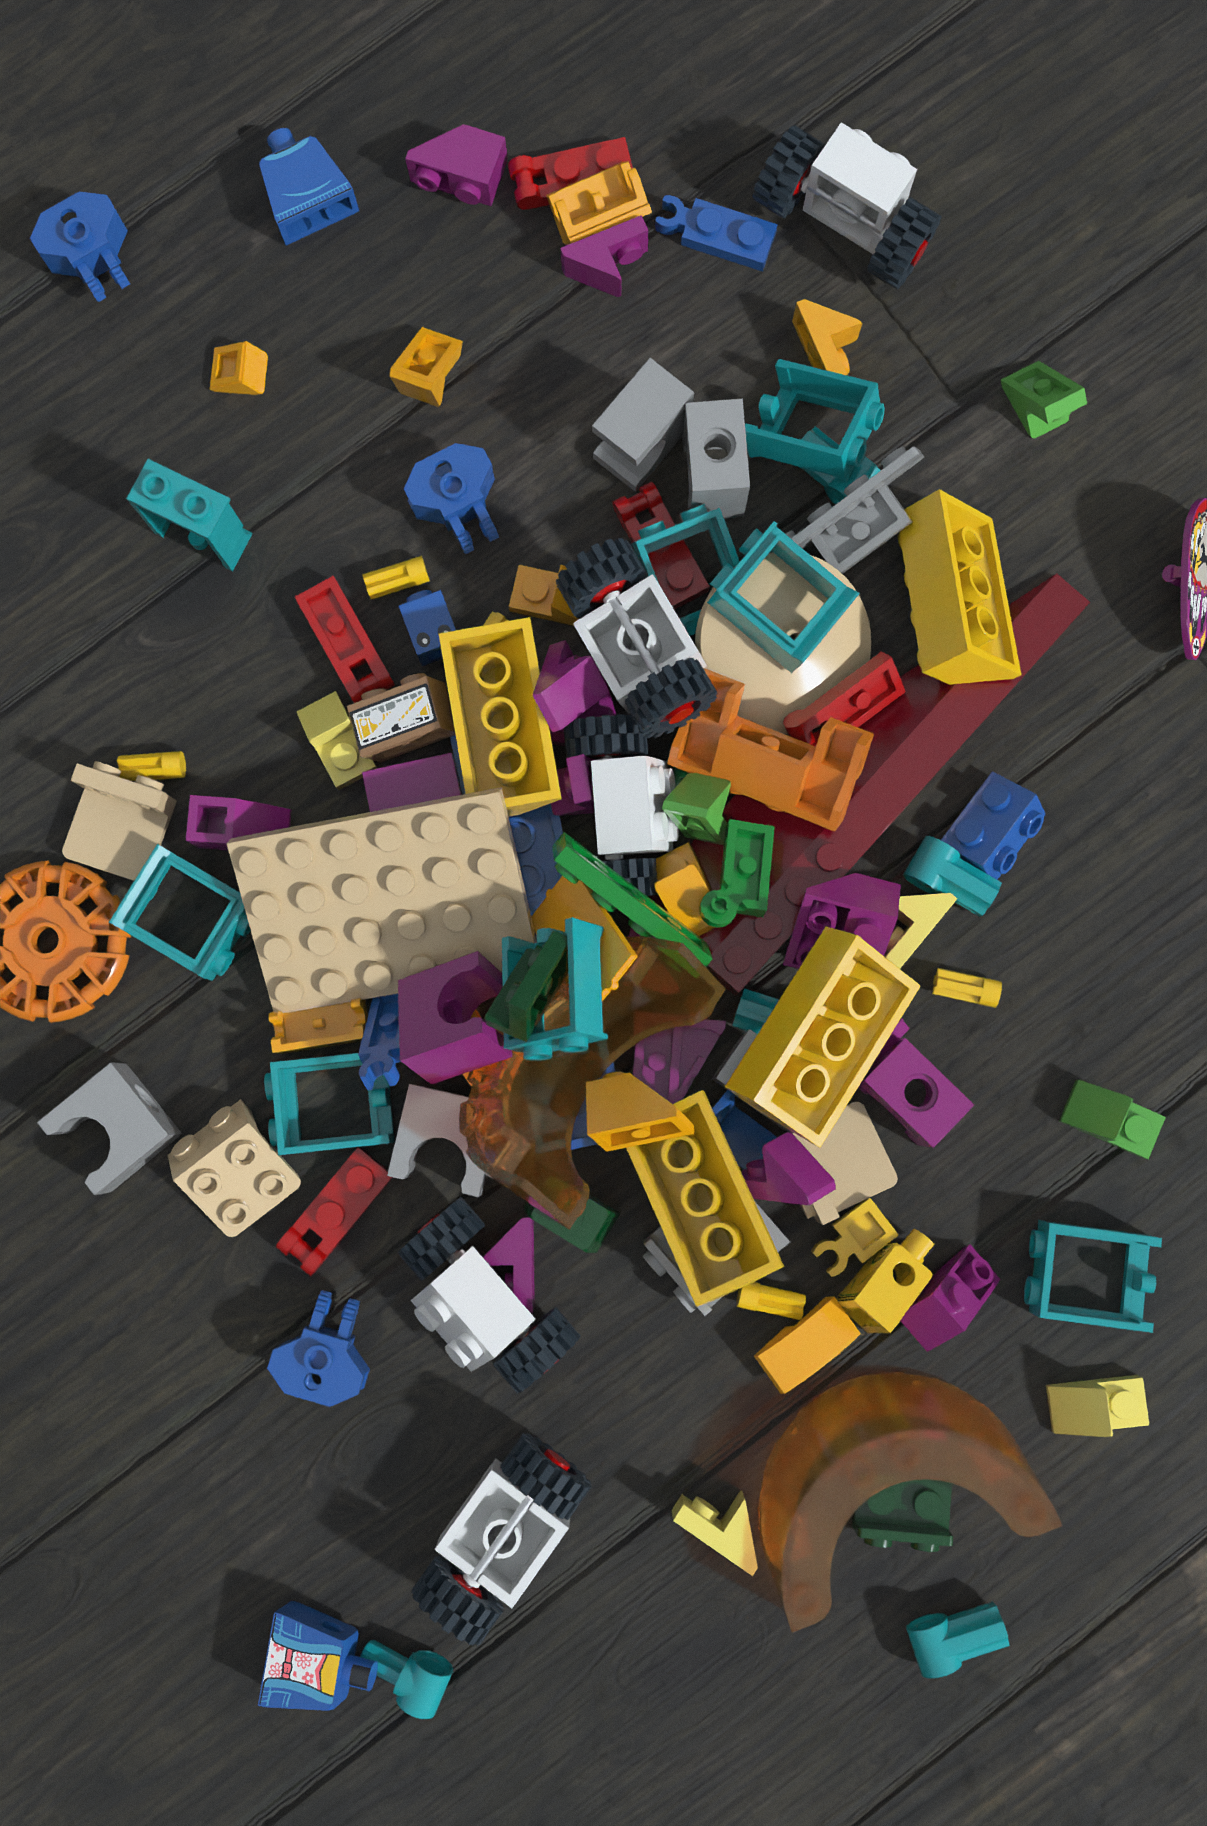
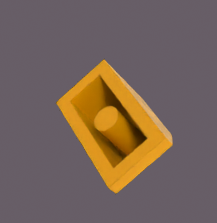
M611 1072L604 1075L602 1079L586 1082L587 1135L606 1152L694 1134V1124L676 1106L631 1073Z

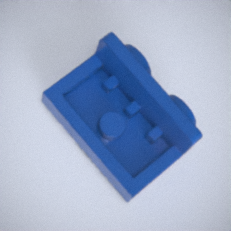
M992 771L941 841L955 848L961 854L960 858L998 880L1001 874L1007 873L1013 867L1017 859V853L1027 839L1034 837L1039 832L1044 821L1045 811L1037 794Z

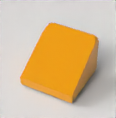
M247 341L215 347L210 390L249 395L263 394L268 361L266 352Z

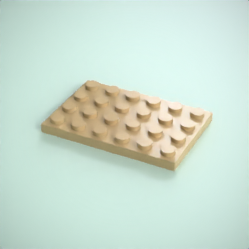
M502 787L231 838L227 842L273 1012L290 1013L351 1002V999L361 998L363 1000L397 994L398 980L476 951L480 952L502 972L503 937L510 936L537 943Z

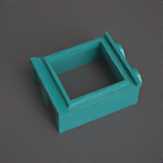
M778 359L775 365L780 385L777 396L762 395L759 402V412L762 420L760 429H758V426L745 424L749 457H765L839 477L842 479V482L847 483L853 468L859 467L864 460L867 448L866 442L872 430L877 431L883 420L885 407L884 404L880 403L878 383ZM798 400L855 414L838 449L781 435Z
M147 459L126 498L156 535L163 538L171 522L190 531L188 540L195 549L203 550L209 544L221 560L222 565L232 572L253 534L243 528L244 525L229 504L231 500L229 497L150 459Z
M705 504L680 513L682 523L666 529L664 522L660 521L638 530L641 539L630 543L647 573L645 577L647 578L653 574L656 580L657 577L648 553L705 530L709 531L722 568L728 562L733 567L740 563L721 509L717 508L708 512ZM701 609L679 618L689 636L696 634Z
M774 521L764 534L756 528L739 548V551L745 555L740 563L734 568L728 562L713 579L710 585L716 589V592L707 603L792 674L805 662L860 593L847 587L776 527L777 523ZM770 551L775 553L828 598L795 640L737 593Z
M158 844L109 923L196 973L201 978L213 981L216 975L222 976L227 971L235 956V953L231 951L240 935L246 937L251 931L240 892ZM171 866L230 900V903L195 959L136 925L145 907L157 893L158 886Z
M572 917L565 919V932L553 928L538 929L537 943L510 936L502 938V980L504 986L526 949H535L537 945L544 946L553 930L567 936L570 1026L549 1031L544 1029L543 1014L527 1042L503 1032L504 1049L522 1052L524 1059L538 1061L551 1059L552 1052L558 1050L563 1052L586 1051L589 1049L588 1043L608 1039V1034L603 1033L600 938L604 927Z
M358 1053L270 1062L271 1073L265 1074L264 1086L267 1100H273L275 1118L269 1119L268 1124L271 1146H277L278 1155L394 1143L390 1086L385 1076H379L374 1081L373 1089L368 1090L372 1133L302 1141L296 1073L361 1066L362 1062Z
M1039 1220L1038 1230H1032L1029 1240V1255L1031 1258H1035L1033 1277H1027L1024 1288L1025 1304L1030 1305L1029 1312L1039 1318L1153 1333L1154 1323L1143 1319L1145 1292L1154 1293L1156 1288V1276L1147 1272L1150 1246L1161 1247L1162 1238L1148 1234ZM1056 1234L1126 1244L1120 1313L1049 1303Z

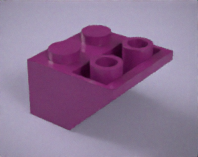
M854 873L806 888L785 953L783 965L799 969L825 927L858 935L884 956L898 919L901 884Z

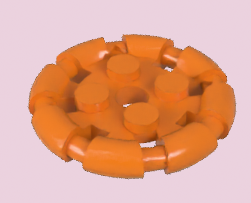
M49 860L38 861L23 865L5 874L6 880L0 884V929H4L3 946H0V1008L24 1020L33 1022L36 1017L48 1018L50 1023L73 1019L94 1009L93 1003L103 994L109 996L116 988L125 972L130 957L125 955L126 940L131 938V935L109 923L122 902L119 896H112L105 887L107 882L98 874L88 868L70 862H64L63 865H51ZM50 883H60L58 897L46 896L47 886ZM16 894H19L24 901L12 910L8 901ZM91 898L98 907L87 915L80 905L85 900ZM53 928L58 934V945L52 952L43 953L37 944L38 937L45 929ZM96 936H108L107 953L96 952L99 944ZM7 967L16 975L8 984L1 976ZM84 971L91 981L80 990L72 980ZM37 985L49 987L48 1000L38 999L36 996Z

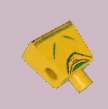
M913 1229L901 1245L898 1243L887 1244L867 1261L838 1295L837 1301L847 1315L867 1333H891L932 1278V1272L922 1263L935 1248L934 1243L923 1233ZM893 1269L896 1272V1281L893 1277Z

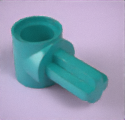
M370 1640L364 1647L360 1657L378 1662L377 1676L395 1685L393 1694L396 1695L398 1706L405 1713L419 1719L433 1718L453 1673L451 1663L440 1654L428 1650L413 1652L407 1658L375 1640Z

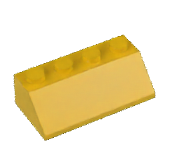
M939 489L904 509L913 523L898 534V543L903 552L906 570L904 580L909 589L912 607L910 617L916 631L919 649L917 660L922 673L950 685L1021 676L993 519Z
M530 617L440 633L439 638L465 794L502 787L508 817L521 815L561 800L549 725L533 697L540 671Z
M825 927L728 1080L725 1088L759 1112L821 1148L916 995L920 985L858 935Z
M704 1090L673 1104L694 1124V1134L626 1148L696 1307L712 1302L784 1267Z

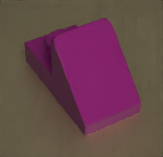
M642 215L560 248L561 266L564 275L613 296L621 297V276L616 264L627 265L633 263L643 253L648 252V228Z
M566 640L549 645L533 692V697L551 731L556 732L562 730L608 693V687L594 659L591 656L580 658L578 655H573Z
M584 754L566 758L568 767L557 770L562 799L551 803L553 814L565 816L595 813L591 761L595 759Z
M789 1132L764 1144L762 1148L763 1159L747 1163L746 1169L741 1171L753 1199L809 1206L836 1190L833 1177L803 1144Z
M524 1215L483 1258L490 1266L513 1265V1272L505 1273V1284L526 1309L533 1313L535 1308L534 1220L528 1217V1215Z

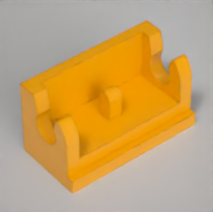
M628 161L621 162L546 195L562 241L567 245L640 215L643 217L652 213L636 168L631 169Z
M361 998L351 999V1002L290 1013H282L281 1011L270 1012L269 1022L273 1023L275 1037L271 1039L272 1053L286 1054L362 1041L368 1018L366 1000Z

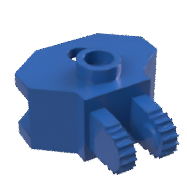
M79 191L40 214L30 239L53 274L80 277L84 284L87 283L98 302L107 298L104 294L105 289L98 278H96L102 273L109 270L116 284L120 285L122 289L130 285V282L119 266L121 261L117 256L128 230L107 195ZM68 212H73L77 215V218L68 220L66 224L62 221L63 216Z
M454 443L415 463L405 484L404 492L417 519L444 524L448 532L453 531L465 554L473 551L474 548L471 536L462 524L474 518H477L483 535L490 542L499 538L485 504L486 497L495 478L492 463L484 448ZM446 463L445 465L437 468L439 464Z
M321 1290L310 1324L303 1329L302 1335L281 1343L272 1350L267 1369L284 1394L331 1407L358 1395L360 1390L364 1389L370 1368L353 1345L356 1335H353L352 1331L360 1301L349 1298L342 1311L339 1330L324 1326L332 1305V1293ZM312 1373L320 1376L321 1383L314 1381Z

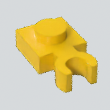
M869 1197L832 1224L840 1236L835 1240L825 1239L819 1241L811 1252L818 1257L826 1250L835 1251L837 1260L834 1265L826 1270L833 1277L844 1271L850 1255L854 1254L861 1263H864L899 1234Z

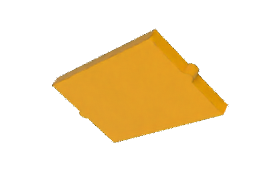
M562 876L552 889L546 891V898L531 916L536 935L537 930L541 928H553L565 932V919L572 917L604 927L600 938L603 1001L611 990L618 988V981L638 956L607 910L592 897L591 893L593 890L580 880L577 884H574ZM567 974V976L565 977V981L569 985V977Z

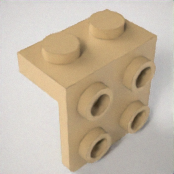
M95 761L93 768L76 764L71 781L84 788L62 849L63 855L69 860L135 881L156 845L161 846L177 801L162 791L164 784L153 779L137 775L136 781L132 782L119 777L121 770Z
M241 1099L231 1107L226 1106L218 1110L204 1128L194 1135H187L180 1139L173 1147L171 1153L168 1154L173 1181L229 1237L240 1234L297 1190L301 1184L299 1175L281 1155H278V1152L258 1131L252 1111Z
M860 1102L847 1104L821 1148L799 1135L789 1132L803 1144L833 1177L836 1184V1190L809 1206L800 1205L807 1219L814 1216L818 1223L824 1225L839 1218L838 1212L885 1191L897 1183V1174L864 1105Z

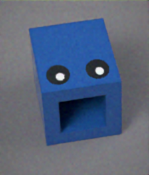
M431 590L414 593L407 598V603L399 605L419 661L424 666L443 659L439 634L456 631L441 590L434 593Z

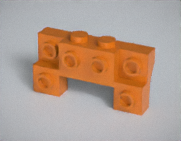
M703 668L717 691V698L714 702L710 703L711 706L707 710L699 712V717L686 721L687 725L679 727L671 746L667 764L688 773H698L729 780L731 782L729 792L732 794H743L764 803L772 810L785 811L835 832L844 820L855 782L863 771L874 734L830 717L821 729L817 745H810L737 716L745 684Z

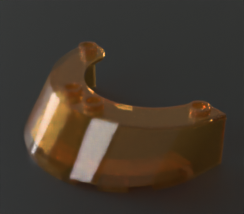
M644 936L625 937L638 957L618 981V988L611 990L602 1001L603 1033L608 1034V1039L588 1043L589 1049L582 1052L554 1051L552 1052V1058L547 1060H526L522 1052L512 1050L511 1058L470 1071L467 1080L472 1084L469 1099L460 1104L459 1131L466 1137L468 1145L466 1154L490 1178L569 1230L576 1219L583 1213L590 1192L588 1184L580 1177L574 1166L571 1153L573 1127L579 1109L586 1098V1082L598 1080L619 1056L643 1039L663 1030L680 1026H692L707 1019L726 990L681 942ZM565 979L544 1012L545 1031L570 1026L569 985Z
M904 1372L875 1373L847 1380L823 1392L802 1408L781 1438L777 1439L769 1455L763 1472L764 1477L758 1505V1527L762 1550L792 1633L819 1622L830 1611L832 1603L830 1591L831 1562L838 1537L858 1507L871 1496L889 1486L921 1479L954 1483L982 1497L999 1512L1013 1531L1026 1537L1038 1536L1063 1526L1055 1508L1018 1443L993 1412L969 1393L950 1383L936 1378L905 1374Z

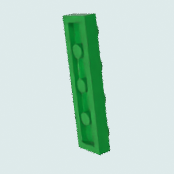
M565 832L552 845L554 861L557 862L554 867L564 878L574 884H577L580 880L593 890L591 893L592 897L602 907L610 912L617 908L629 917L628 924L636 933L647 940L652 936L665 945L664 952L679 966L685 967L687 964H690L701 973L712 961L713 958L707 942Z

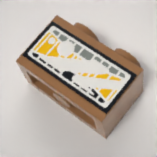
M424 673L413 674L403 678L400 681L401 686L390 690L382 688L368 691L361 695V701L348 705L347 709L360 757L383 762L456 735L450 699L445 683L428 677Z

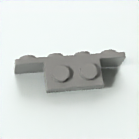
M904 446L896 449L881 462L884 469L870 479L867 475H863L852 482L844 490L847 497L833 507L830 503L824 504L807 518L810 525L798 534L791 530L786 535L802 549L813 542L827 563L842 574L913 523L887 485L924 458L923 454L915 446L909 450H906Z

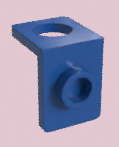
M727 1090L712 1109L738 1166L744 1170L747 1163L763 1159V1145L777 1137L738 1109L735 1104V1094Z

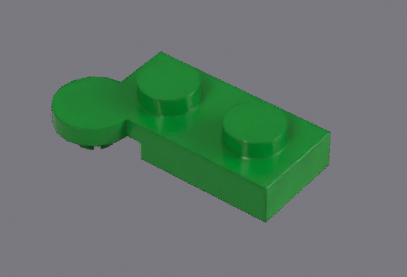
M729 819L725 831L720 889L708 892L702 898L699 906L700 916L708 925L725 927L734 920L736 913L764 917L768 904L775 826Z

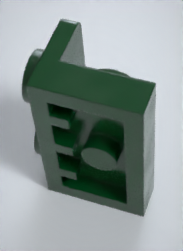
M553 930L544 946L537 945L535 949L528 948L525 950L486 1013V1025L522 1041H528L568 974V944L566 935Z
M856 1469L852 1527L856 1535L864 1538L865 1544L874 1547H891L892 1541L910 1542L911 1548L919 1551L937 1552L940 1545L953 1546V1535L949 1531L952 1481L945 1477Z

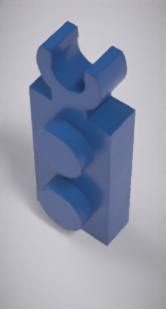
M671 195L664 196L662 209L672 212L675 216L671 219L657 216L655 220L656 231L664 235H673L677 232L683 233L681 246L763 272L778 224L695 198L692 209L684 207L679 198Z
M398 993L372 998L358 1053L362 1062L359 1076L367 1090L373 1089L374 1081L381 1075L385 1076L389 1086H395L400 1078L399 1071L395 1066L396 1063L401 1062Z

